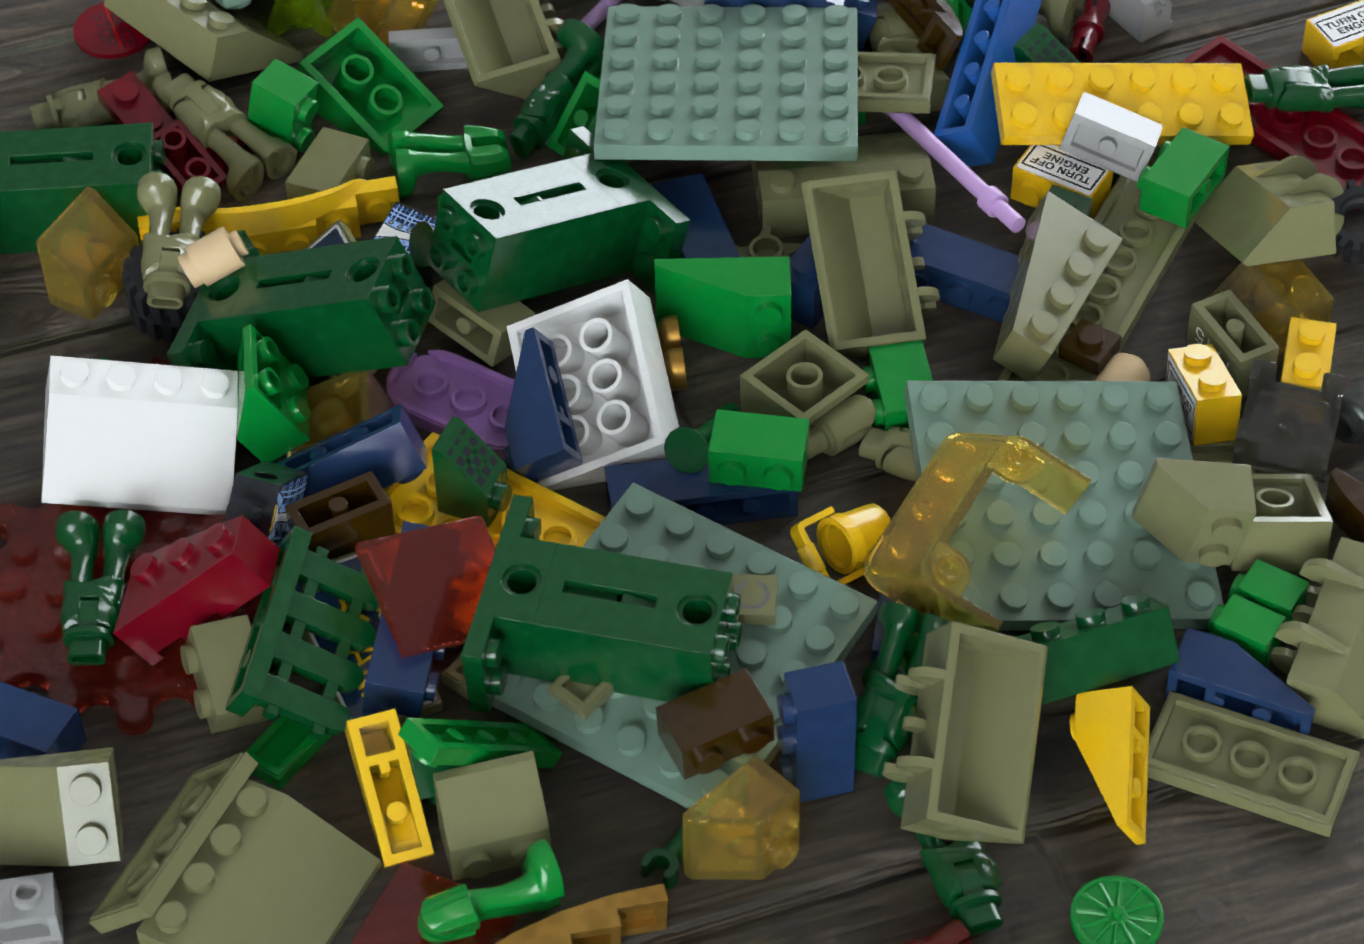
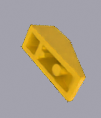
M1133 686L1076 694L1075 712L1071 713L1069 720L1071 735L1074 741H1076L1118 827L1135 845L1145 844L1150 706Z
M396 709L348 720L345 726V734L356 776L385 868L434 855L404 740L398 735L401 728Z

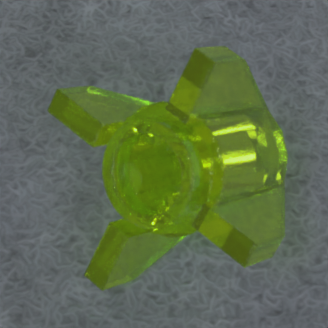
M275 0L268 19V28L275 34L280 35L290 29V24L297 28L313 26V29L326 39L332 35V30L325 8L336 3L338 0Z

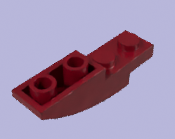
M133 71L97 90L98 101L118 125L153 123L155 139L163 140L165 165L160 166L161 170L168 171L169 177L176 184L177 193L181 195L185 182L192 177L204 176L211 178L219 187L226 183L227 175L182 121L180 119L174 121Z

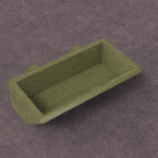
M443 0L474 86L526 99L540 85L546 74L558 66L566 53V50L559 42L554 43V40L557 39L556 32L564 20L554 18L556 12L552 4L542 5L547 0Z
M1291 155L1281 161L1236 166L1200 209L1195 223L1246 266L1336 254V235L1343 227L1344 216L1335 213L1334 201L1331 199L1344 192L1342 185L1335 178L1327 174H1318L1315 165L1311 161L1298 155Z
M896 170L810 180L801 183L829 346L840 354L868 359V347L918 340H922L924 346L926 333L922 315L937 309L936 301L940 300L937 288L917 287L914 271L924 269L925 264L923 257L912 258L909 241L923 234L922 226L926 225L925 214L922 212L903 211Z
M1341 537L1332 561L1323 558H1313L1302 564L1299 574L1311 581L1318 582L1322 587L1309 585L1305 605H1298L1294 609L1292 615L1294 621L1284 622L1277 628L1274 637L1286 644L1295 646L1298 650L1274 647L1271 659L1280 671L1288 675L1286 685L1315 708L1313 724L1364 739V543Z
M951 621L926 634L922 667L909 668L908 676L897 674L895 677L894 687L897 690L918 696L915 717H904L902 729L913 732L910 756L897 757L896 764L885 762L882 775L890 780L906 783L900 829L945 840L1024 844L1047 660V646Z

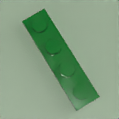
M407 717L398 733L413 748L411 751L412 755L418 761L430 767H438L439 765L463 767L533 751L537 768L553 769L563 753L539 730L525 723Z

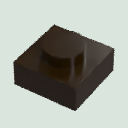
M1081 318L1059 345L1058 358L1098 376L1111 357L1120 349L1121 335Z

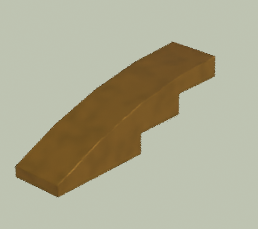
M664 883L611 894L560 911L510 934L495 944H621V937L666 930L668 898Z

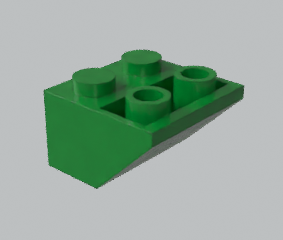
M251 324L247 325L242 331L236 371H238L237 440L261 462H272L310 440L309 419L311 412L307 398L309 380L304 370L298 364H291L280 353L278 346L270 337H263Z

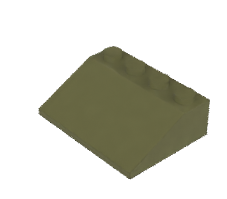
M104 0L106 8L209 82L266 69L275 58L285 64L302 61L304 53L243 10L224 9L214 0Z
M906 132L858 136V161H751L761 231L764 226H770L773 236L810 235L801 183L810 180L896 170L903 211L922 212L925 214L926 224L934 226L936 186L930 158L926 150Z
M247 779L153 916L144 919L136 930L139 944H331L380 869L381 860L289 795Z

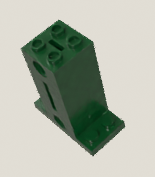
M153 123L0 132V254L142 246L137 217L148 214L138 201V182L142 176L152 172H159L169 176L168 171H162L160 167L165 165V149L163 140L155 139Z
M584 126L570 129L562 161L443 189L426 263L478 312L629 271L655 293V259H680L690 219L623 160H595L594 135Z
M245 230L237 232L249 254L242 257L245 266L208 287L205 283L202 285L166 354L173 366L236 371L242 331L244 327L251 324L263 337H270L278 346L280 353L291 364H298L308 378L408 366L430 315L434 310L436 301L432 291L426 286L417 271L412 257L407 254L397 236L260 255V252L255 248Z
M513 495L461 653L470 710L490 713L495 695L502 696L505 690L507 674L552 682L558 676L565 675L570 676V682L598 686L601 682H607L613 685L614 693L665 702L674 700L731 675L732 665L727 662L730 651H738L742 636V622H737L741 606V594L734 593L732 572L539 540L542 522L540 518H535L533 498Z

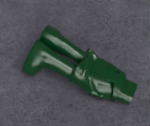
M569 18L560 25L556 32V37L566 50L564 58L555 69L546 74L540 85L526 97L520 109L521 114H518L513 121L514 131L509 139L515 153L523 159H527L534 149L539 150L549 142L584 72L601 76L604 41L594 29L582 21Z
M1364 62L1358 65L1331 69L1326 64L1315 67L1287 65L1267 68L1261 74H1246L1244 77L1249 102L1263 103L1267 109H1274L1276 105L1280 111L1289 112L1318 111L1330 113L1335 108L1344 107L1364 109Z
M116 510L105 516L103 523L105 553L103 574L101 578L93 580V573L101 545V532L98 523L91 515L80 511L65 512L56 520L55 535L57 542L70 554L71 560L69 581H64L63 583L64 589L60 617L63 643L68 648L67 661L72 665L104 664L106 662L107 650L111 649L115 644L116 635L113 632L126 590L124 578L130 557L141 546L145 537L146 523L135 512Z
M882 601L879 609L878 619L884 627L882 643L875 667L870 670L865 690L857 699L855 769L884 779L882 775L884 763H890L891 759L897 760V757H899L897 752L903 751L913 735V732L902 729L904 717H915L918 696L901 692L894 687L895 676L907 644L919 628L917 642L906 672L908 676L909 668L922 667L926 634L950 622L929 613H924L923 616L914 608L891 601Z
M891 781L884 790V796L891 812L902 819L906 783ZM913 832L922 848L920 851L921 862L928 870L937 895L946 909L949 910L950 917L954 920H960L965 935L972 936L1001 927L1004 923L999 911V907L1002 905V898L999 894L1002 879L1000 878L997 863L991 856H988L983 842L954 840L952 844L946 846L943 839Z

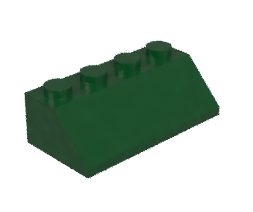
M1134 594L1120 600L1121 605L1106 610L1103 608L1084 609L1075 614L1076 619L1060 624L1054 621L1042 622L1032 626L1030 633L1015 637L1048 647L1041 705L1180 662L1169 606L1149 597L1148 594Z

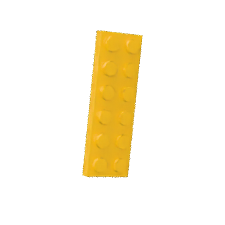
M994 63L991 70L1001 145H1061L1084 92L1161 124L1163 128L1156 145H1163L1167 140L1172 141L1183 127L1226 145H1250L1254 137L1241 64Z

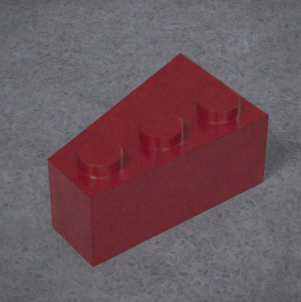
M241 515L224 523H217L209 529L190 537L178 539L173 544L151 553L140 555L131 566L130 579L113 634L150 665H155L164 659L162 649L180 637L185 641L187 640L191 626L201 624L216 613L224 618L269 588L272 583L280 548Z

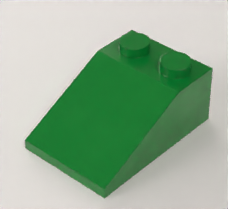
M359 17L300 61L296 69L319 82L316 101L319 102L317 114L348 134L369 139L370 148L383 156L388 154L389 129L403 128L415 132L444 107Z
M790 256L655 259L657 328L661 318L677 315L680 336L743 358H765L791 340Z

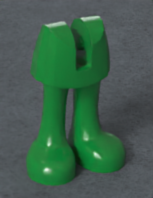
M464 125L463 135L423 134L411 132L403 128H394L388 131L389 161L391 169H394L399 199L412 196L417 179L428 173L453 172L466 174L469 180L504 175L512 169L505 133L502 130Z
M542 838L532 842L527 847L526 858L522 861L521 866L522 875L509 883L468 890L466 884H462L426 897L422 902L417 920V928L421 937L431 943H445L476 935V930L481 925L480 922L485 920L516 916L534 911L544 912L561 906L560 899L565 896L563 880L557 860L548 842Z

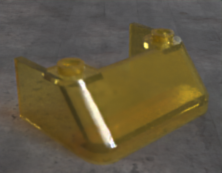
M975 432L951 433L942 441L864 563L865 577L873 588L896 603L916 609L923 616L924 613H929L950 622L955 621L997 633L1003 622L961 596L970 582L971 566L968 559L960 551L947 544L992 473L1009 483L1022 486L1065 515L1080 498L1092 479L1030 439L1022 436Z

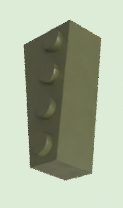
M1049 191L1046 192L1027 222L1025 230L1027 234L1024 245L1020 250L1016 278L1011 285L1010 301L1003 317L993 360L1026 381H1034L1051 357L1123 238Z

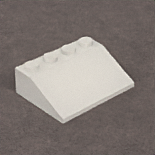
M628 279L507 326L516 371L525 330L534 327L553 342L583 459L582 464L541 480L539 485L553 491L605 482L604 466L667 459L664 451L665 439L671 431L679 427L650 297Z
M50 356L45 391L41 503L226 516V508L229 504L234 481L238 413V371Z

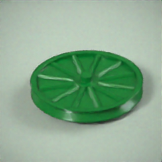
M1124 876L1096 878L1082 886L1072 900L1070 925L1074 935L1081 944H1156L1161 936L1164 922L1162 905L1154 892L1137 880Z

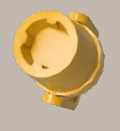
M874 503L866 504L843 513H835L834 508L830 506L802 520L790 530L791 538L798 549L797 553L803 565L830 578L821 556L804 529L820 521L816 530L817 544L822 556L835 571L844 575L849 574L837 580V582L843 585L867 574L865 567H863L866 562L887 548L888 538L894 539V527L890 517L884 509Z

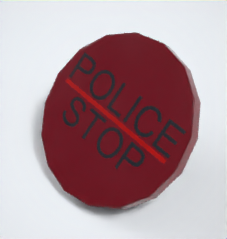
M104 2L86 9L78 16L73 25L74 42L82 52L96 58H125L141 51L151 41L144 34L106 8Z

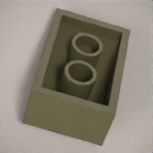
M113 747L0 759V865L77 866L121 860L125 839Z

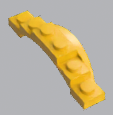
M392 176L373 180L354 179L339 186L298 198L251 206L217 208L216 212L204 222L201 231H205L206 236L222 226L228 233L234 230H245L255 248L260 252V255L305 249L338 219L349 227L354 238L361 237L360 225L384 222L395 202L399 203L396 178ZM176 207L170 232H176L177 228H180L181 207ZM149 215L137 217L141 242L144 234L149 233Z

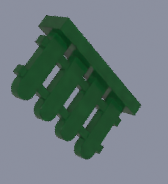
M294 526L278 544L280 552L272 583L262 593L225 710L244 717L256 704L264 708L263 717L274 720L278 714L310 727L308 736L320 740L324 733L330 736L340 735L345 730L346 721L351 720L349 710L344 705L335 702V696L337 691L344 694L352 693L363 682L364 675L362 669L356 663L347 660L349 650L363 652L374 643L376 639L374 627L359 617L362 609L376 611L384 604L387 588L382 582L372 578L373 570L366 566H362L356 571L328 559L329 550L317 546L313 552L308 550L313 533ZM297 581L303 583L301 593L295 590ZM317 589L348 602L346 612L314 599ZM284 622L291 624L288 634L282 632ZM304 630L335 643L333 653L301 640ZM271 663L277 665L275 675L269 674ZM291 672L322 684L321 694H316L288 682Z

